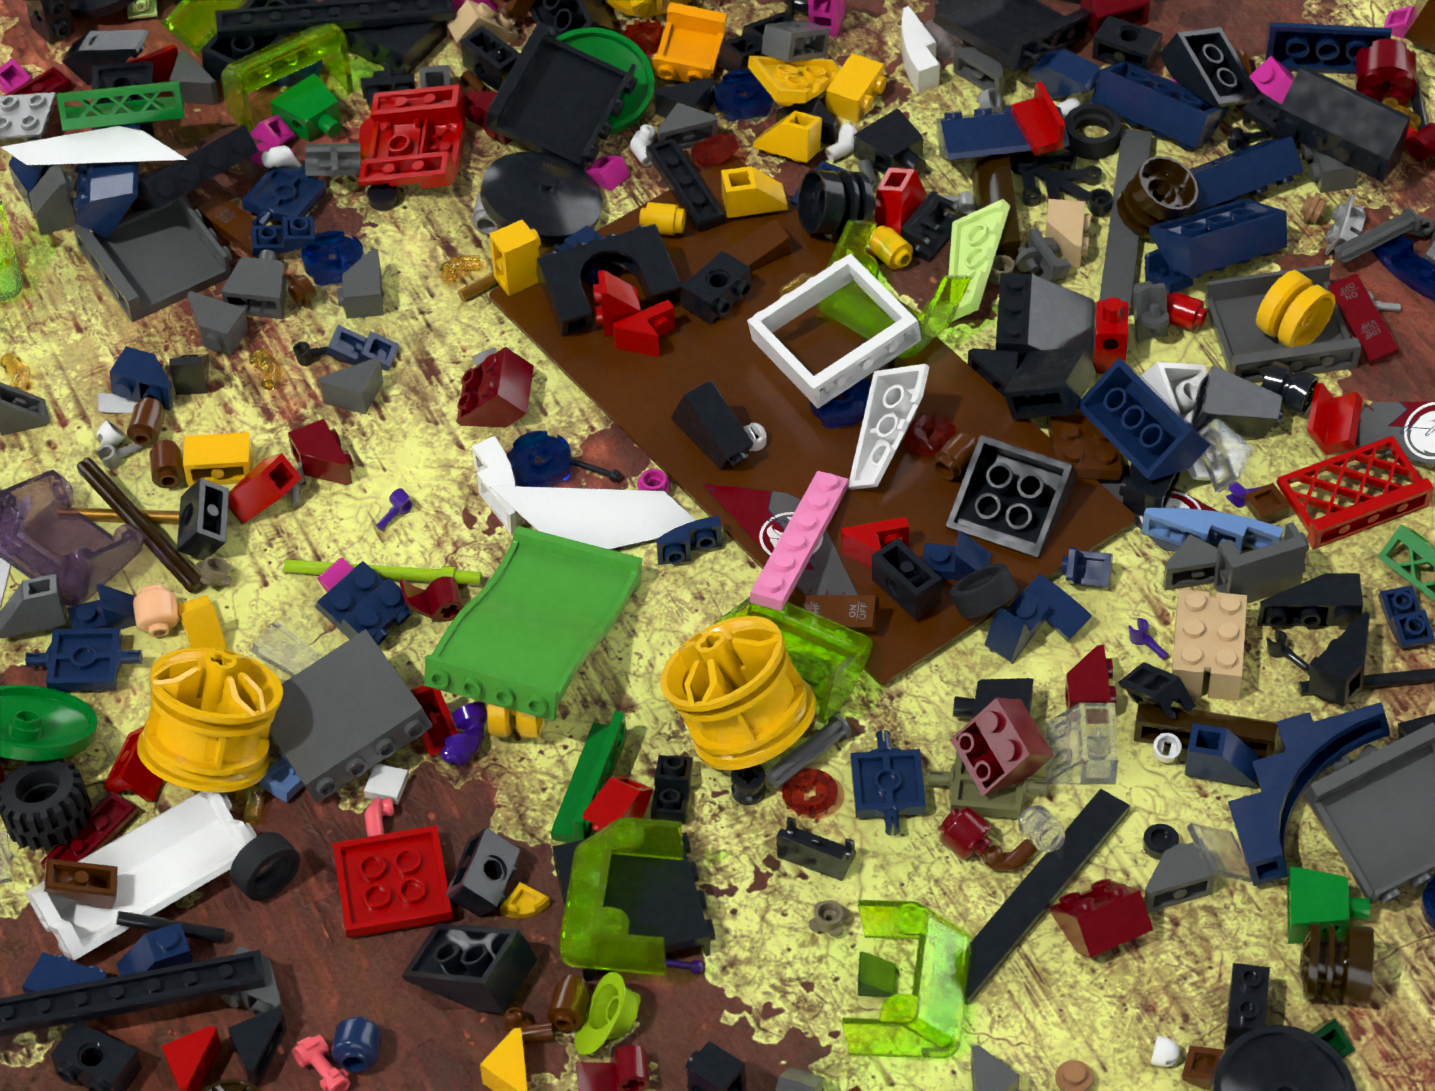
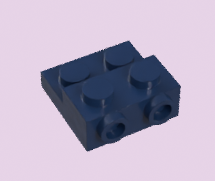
M364 561L359 563L323 595L315 605V608L349 640L366 629L377 645H380L388 636L389 632L387 630L394 624L397 626L402 625L412 613L405 603L402 589L390 578L384 581Z

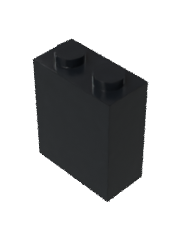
M1088 347L1029 351L1003 392L1012 419L1072 415L1096 374Z

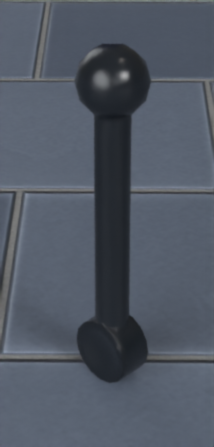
M568 452L562 453L559 457L560 463L564 466L574 465L607 476L612 482H617L621 478V473L618 470L609 471L572 458V455Z

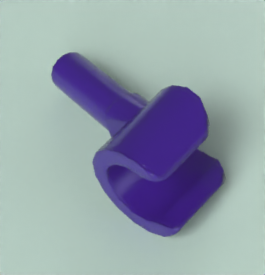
M1234 482L1228 488L1232 493L1227 495L1226 498L1236 507L1242 508L1245 506V494L1261 487L1245 489L1239 482Z
M402 488L396 489L390 495L389 502L393 507L377 523L376 527L380 531L399 513L407 514L411 511L412 502L409 500V495Z
M1143 618L1137 619L1139 630L1134 629L1130 625L1128 626L1131 643L1135 645L1145 644L1163 661L1168 658L1169 654L1149 635L1147 620Z

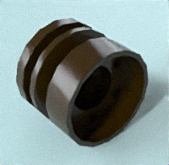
M1165 156L1148 158L1119 194L1116 203L1118 214L1123 223L1134 233L1144 238L1153 239L1149 232V226L1183 217L1196 202L1199 192L1197 181L1191 171L1179 161Z
M1309 922L1300 953L1299 976L1303 985L1304 999H1314L1316 985L1321 983L1322 1000L1328 1001L1333 985H1340L1343 1002L1367 1004L1369 1002L1374 961L1373 927L1348 925L1343 941H1337L1333 923L1327 924L1325 939H1320L1319 922Z

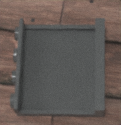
M185 193L157 209L138 211L122 218L108 238L94 231L91 232L79 224L72 226L77 248L132 323L187 298L189 291L198 293L228 279L231 275L230 264L233 260L226 246L221 247L219 245L215 232L211 227L206 228L203 218L197 209L192 210Z
M1330 264L1207 281L1204 304L1229 373L1252 383L1263 382L1268 369L1274 361L1292 366L1294 374L1301 371L1313 375L1358 367L1361 349L1357 337L1350 338L1343 317L1336 304L1328 324L1312 344L1285 347L1279 343L1278 337L1272 338L1256 326L1257 311L1269 289L1281 276L1289 271L1296 270L1311 279L1313 285L1318 284L1328 290V285H1330Z
M365 629L282 683V702L276 710L269 733L314 801L318 803L325 797L331 796L337 789L354 778L363 775L366 770L383 759L392 756L401 747L422 736L433 725L420 703Z
M1431 723L1310 784L1304 794L1365 898L1370 899V905L1381 901L1383 905L1402 895L1401 889L1409 885L1416 889L1433 879L1431 874L1435 872V724Z

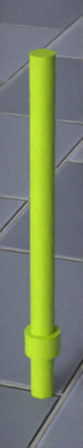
M286 559L284 562V572L321 575L334 562ZM348 563V564L351 565L353 568H355V567L358 565V564ZM368 565L382 579L400 580L403 578L408 581L432 582L439 577L448 576L454 578L457 584H482V572L459 571L456 567L442 566L441 569Z

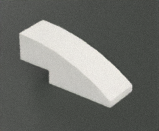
M909 6L904 7L901 29L902 58L910 82L917 93H921L939 86L940 64L936 60V41Z
M493 436L472 446L479 494L511 536H513V532L518 527V512L489 487L515 486L511 464L504 449L496 437Z

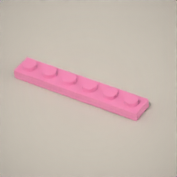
M821 471L816 472L752 588L750 603L779 611L783 610L848 489L847 478Z

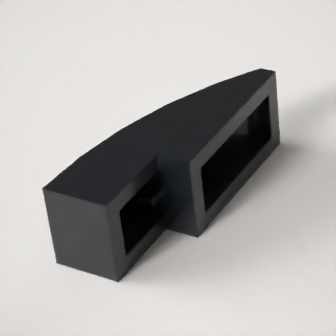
M781 12L744 25L740 37L721 43L717 64L736 77L751 72L748 68L749 56L770 57L761 54L765 25L796 20Z

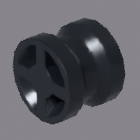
M761 765L732 770L731 792L732 797L738 803L747 806L755 805L765 797L766 776L765 770Z

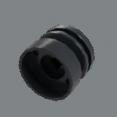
M810 169L805 173L800 183L797 200L798 217L805 232L809 234L831 235L835 233L836 235L852 236L863 234L870 224L873 213L874 197L869 177L864 172L839 171L836 173L834 170Z

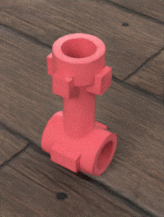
M318 1034L313 1038L308 1036L297 1042V1046L292 1049L296 1062L302 1068L309 1064L314 1066L323 1078L320 1080V1087L324 1091H346L349 1088L348 1073L344 1069L337 1070L326 1059L325 1056L329 1054V1048L321 1035Z

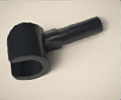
M1234 127L1230 131V138L1227 139L1228 148L1231 151H1238L1245 147L1246 141L1268 138V132L1244 133L1240 127Z
M298 342L293 346V351L298 363L305 367L311 365L315 357L326 355L325 352L328 346L311 349L307 342Z
M1281 630L1275 631L1276 642L1267 638V650L1270 656L1276 658L1284 656L1304 672L1308 669L1309 664L1288 647L1285 632Z

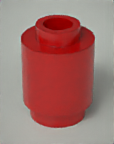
M1177 292L1167 293V313L1169 314L1170 324L1192 331L1197 326H1203L1207 316L1204 301Z

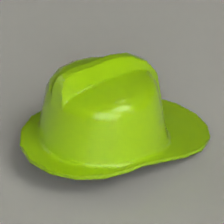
M609 972L599 981L591 1002L587 1007L583 1024L576 1030L574 1043L576 1050L581 1055H589L595 1052L604 1044L606 1039H617L623 1036L635 1023L641 997L625 987L623 977L618 972Z

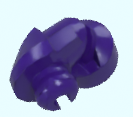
M481 701L464 705L452 713L456 728L465 731L453 734L445 739V746L441 749V756L446 763L452 764L455 762L459 766L468 763L484 740V723L488 717L486 707Z

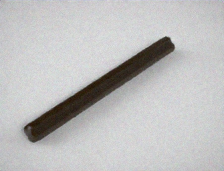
M85 457L82 461L78 462L77 469L79 474L190 593L200 589L203 586V583L200 581L201 576L92 458Z

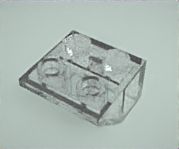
M1079 703L1043 724V738L1054 754L1045 763V780H1049L1048 784H1116L1118 749L1115 703Z

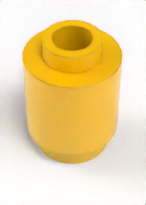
M648 202L646 208H641L639 225L649 226L656 224L660 234L675 236L676 233H683L686 211L685 209L678 208V205Z
M879 226L870 234L868 244L871 251L890 269L904 268L910 263L913 247L894 229Z

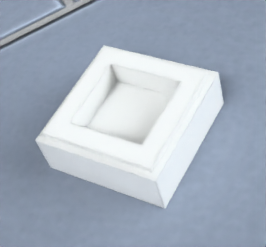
M381 764L374 765L364 789L365 798L374 799L380 797V799L390 797L393 800V804L398 805L409 779L408 770Z

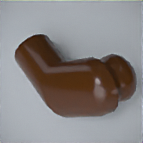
M465 71L460 76L461 83L467 87L468 91H486V85L471 71Z
M1028 839L1023 840L1012 852H1003L1000 846L992 845L984 852L985 863L994 871H1017L1037 852V848Z
M511 1007L505 1012L504 1024L507 1031L510 1033L514 1028H521L524 1044L555 1039L556 1034L553 1021L534 1024L523 1015L524 1012L519 1007Z

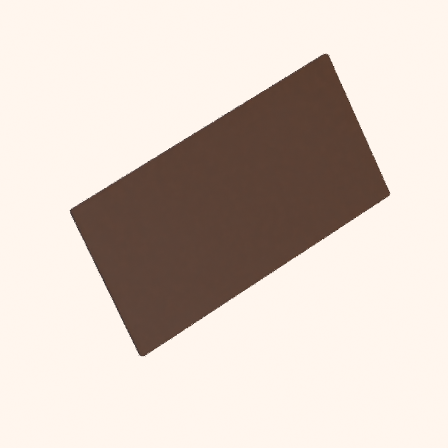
M730 155L698 173L725 215L721 170L748 167L735 155ZM670 190L648 201L678 205V208H682ZM788 202V210L727 218L726 215V224L700 232L696 230L686 215L683 233H676L675 236L660 234L681 286L718 253L727 251L758 228L774 219L789 234L791 241V253L751 270L752 288L749 294L736 302L725 316L719 317L712 325L682 308L681 293L680 301L672 303L675 311V329L659 336L660 356H650L617 349L614 345L613 336H604L603 324H596L594 306H599L600 303H595L593 287L583 279L581 285L593 313L592 327L563 337L560 334L540 283L511 296L507 295L501 285L490 291V301L709 517L719 516L721 529L762 569L770 557L701 483L783 492L801 500L817 471L847 478L849 483L870 388L856 383L820 408H817L755 344L751 338L747 322L757 312L764 310L778 301L783 295L804 284L809 278L815 277L834 262L847 256L825 235L806 233L800 224L798 211ZM647 203L596 232L604 237L609 234L618 235L639 226L641 208H646ZM623 269L614 275L637 288L641 311L649 308L637 278L631 272ZM853 280L772 334L815 376L853 351L863 337L871 339L895 322ZM919 320L918 324L922 340L897 356V368L921 364L929 366L924 394L916 415L878 487L855 490L848 488L826 528L857 594L876 595L880 601L876 631L825 632L880 685H887L995 615L997 609L978 617L963 618L949 594L951 588L958 581L942 579L941 604L919 619L914 620L872 581L871 568L842 554L841 528L906 517L909 524V548L920 559H923L925 543L957 546L958 532L946 528V523L967 469L959 477L946 480L939 476L933 468L935 454L955 433L969 434L977 442L980 435L1053 458L1050 438L1028 418L1012 419L1006 398ZM709 380H712L742 427L750 425V423H758L766 431L767 443L765 447L759 451H749L747 453L748 459L734 468L729 464L720 470L671 418L684 394ZM1077 478L1068 503L1039 559L972 536L969 537L991 553L990 565L997 563L1005 564L1018 586L1015 596L1001 606L1004 609L1012 604L1023 589L1025 590L1039 574L1049 580L1061 572L1063 555L1068 556L1069 547L1077 548L1078 551L1092 552L1134 525L1136 516L1096 479ZM795 586L791 595H805L797 586Z

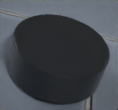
M389 183L371 185L367 190L368 203L375 210H389L398 203L396 186H389Z
M1154 824L1148 827L1143 836V849L1145 853L1157 860L1161 859L1165 850L1179 844L1178 833L1174 828L1166 824Z

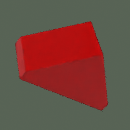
M422 684L410 691L420 703L433 725L432 728L418 738L428 755L433 756L441 752L447 737L458 734L441 691Z
M208 1026L161 1045L166 1065L177 1090H200L222 1047L216 1027Z

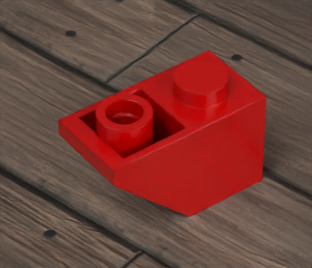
M888 168L876 189L874 229L879 226L890 227L901 236V227L927 197L915 169Z
M605 270L598 271L599 284H593L595 303H600L599 306H594L597 325L603 324L604 336L608 337L613 336L612 323L638 313L641 309L636 287Z
M283 453L264 458L229 491L228 508L239 522L244 524L282 498L302 477Z
M624 775L610 777L584 811L582 818L593 823L592 829L606 835H610L612 832L639 828L654 789Z

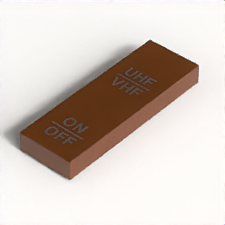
M220 193L196 208L204 222L250 257H259L252 256L251 226H253L252 221L254 219Z
M790 595L783 610L779 611L777 626L781 631H876L880 599L876 595Z

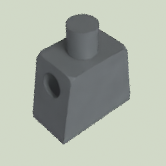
M262 250L258 258H241L222 288L223 301L245 308L247 316L283 319L287 290L284 263L278 261L277 254L271 250Z

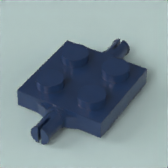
M305 162L299 169H286L274 165L242 199L243 209L258 214L256 219L252 221L253 226H266L271 220L282 223L283 217H305L327 192L326 182L306 176Z
M120 628L53 629L52 641L46 653H26L25 662L26 667H47V688L59 691L116 690L118 672L122 664H142L143 653L142 650L122 651V633Z
M882 730L876 733L878 749L869 752L850 753L856 818L884 817L885 833L892 836L891 824H893L895 836L900 833V816L926 814L920 749L901 750L891 748L890 732L884 730L883 741Z

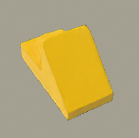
M208 595L177 604L179 619L190 648L207 647L227 650L215 607L211 604Z

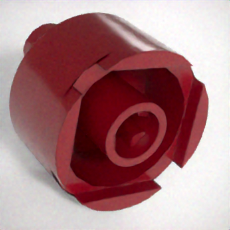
M1395 39L1373 41L1372 46L1365 50L1362 47L1356 55V91L1383 104H1391L1394 107L1407 105L1409 98L1413 96L1417 89L1415 51L1412 49L1411 52L1407 48L1406 43Z

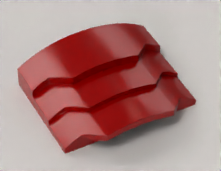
M460 84L374 93L370 117L360 125L358 142L361 146L360 173L355 175L358 177L359 186L388 183L389 186L419 184L421 189L450 186L454 182L462 159L465 137V96Z

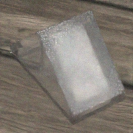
M1213 419L1198 432L1211 444L1202 454L1214 490L1216 493H1220L1241 477L1253 447L1219 419Z

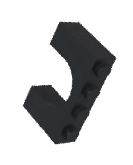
M322 0L321 2L344 1V0ZM446 21L400 24L386 30H369L362 27L313 31L312 35L384 67V62L390 61L391 70L402 69L403 75L410 74L447 36Z
M242 124L219 129L195 143L197 149L184 156L188 160H176L163 167L140 173L138 196L131 205L133 212L157 209L259 152L246 125Z
M656 224L649 226L639 225L625 233L618 235L609 234L601 238V240L588 244L585 242L578 243L571 249L561 252L551 251L537 258L536 274L562 337L592 327L593 313L582 288L581 281L588 272L600 266L614 265L631 272L637 278L649 307L669 300L671 304L680 301L681 283Z

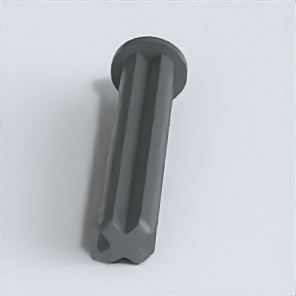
M1407 207L1403 209L1402 214L1336 246L1334 256L1340 263H1346L1410 230L1417 231L1420 228L1419 217L1412 208Z
M837 714L830 716L828 723L767 771L766 778L769 781V785L781 788L840 739L845 740L850 737L851 729L846 720Z

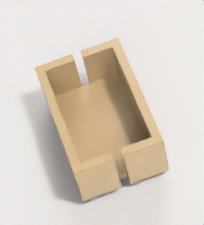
M1179 589L1171 673L1180 677L1190 696L1201 697L1204 671L1211 672L1208 698L1239 701L1243 670L1247 595L1217 592L1215 598L1209 597L1210 592Z

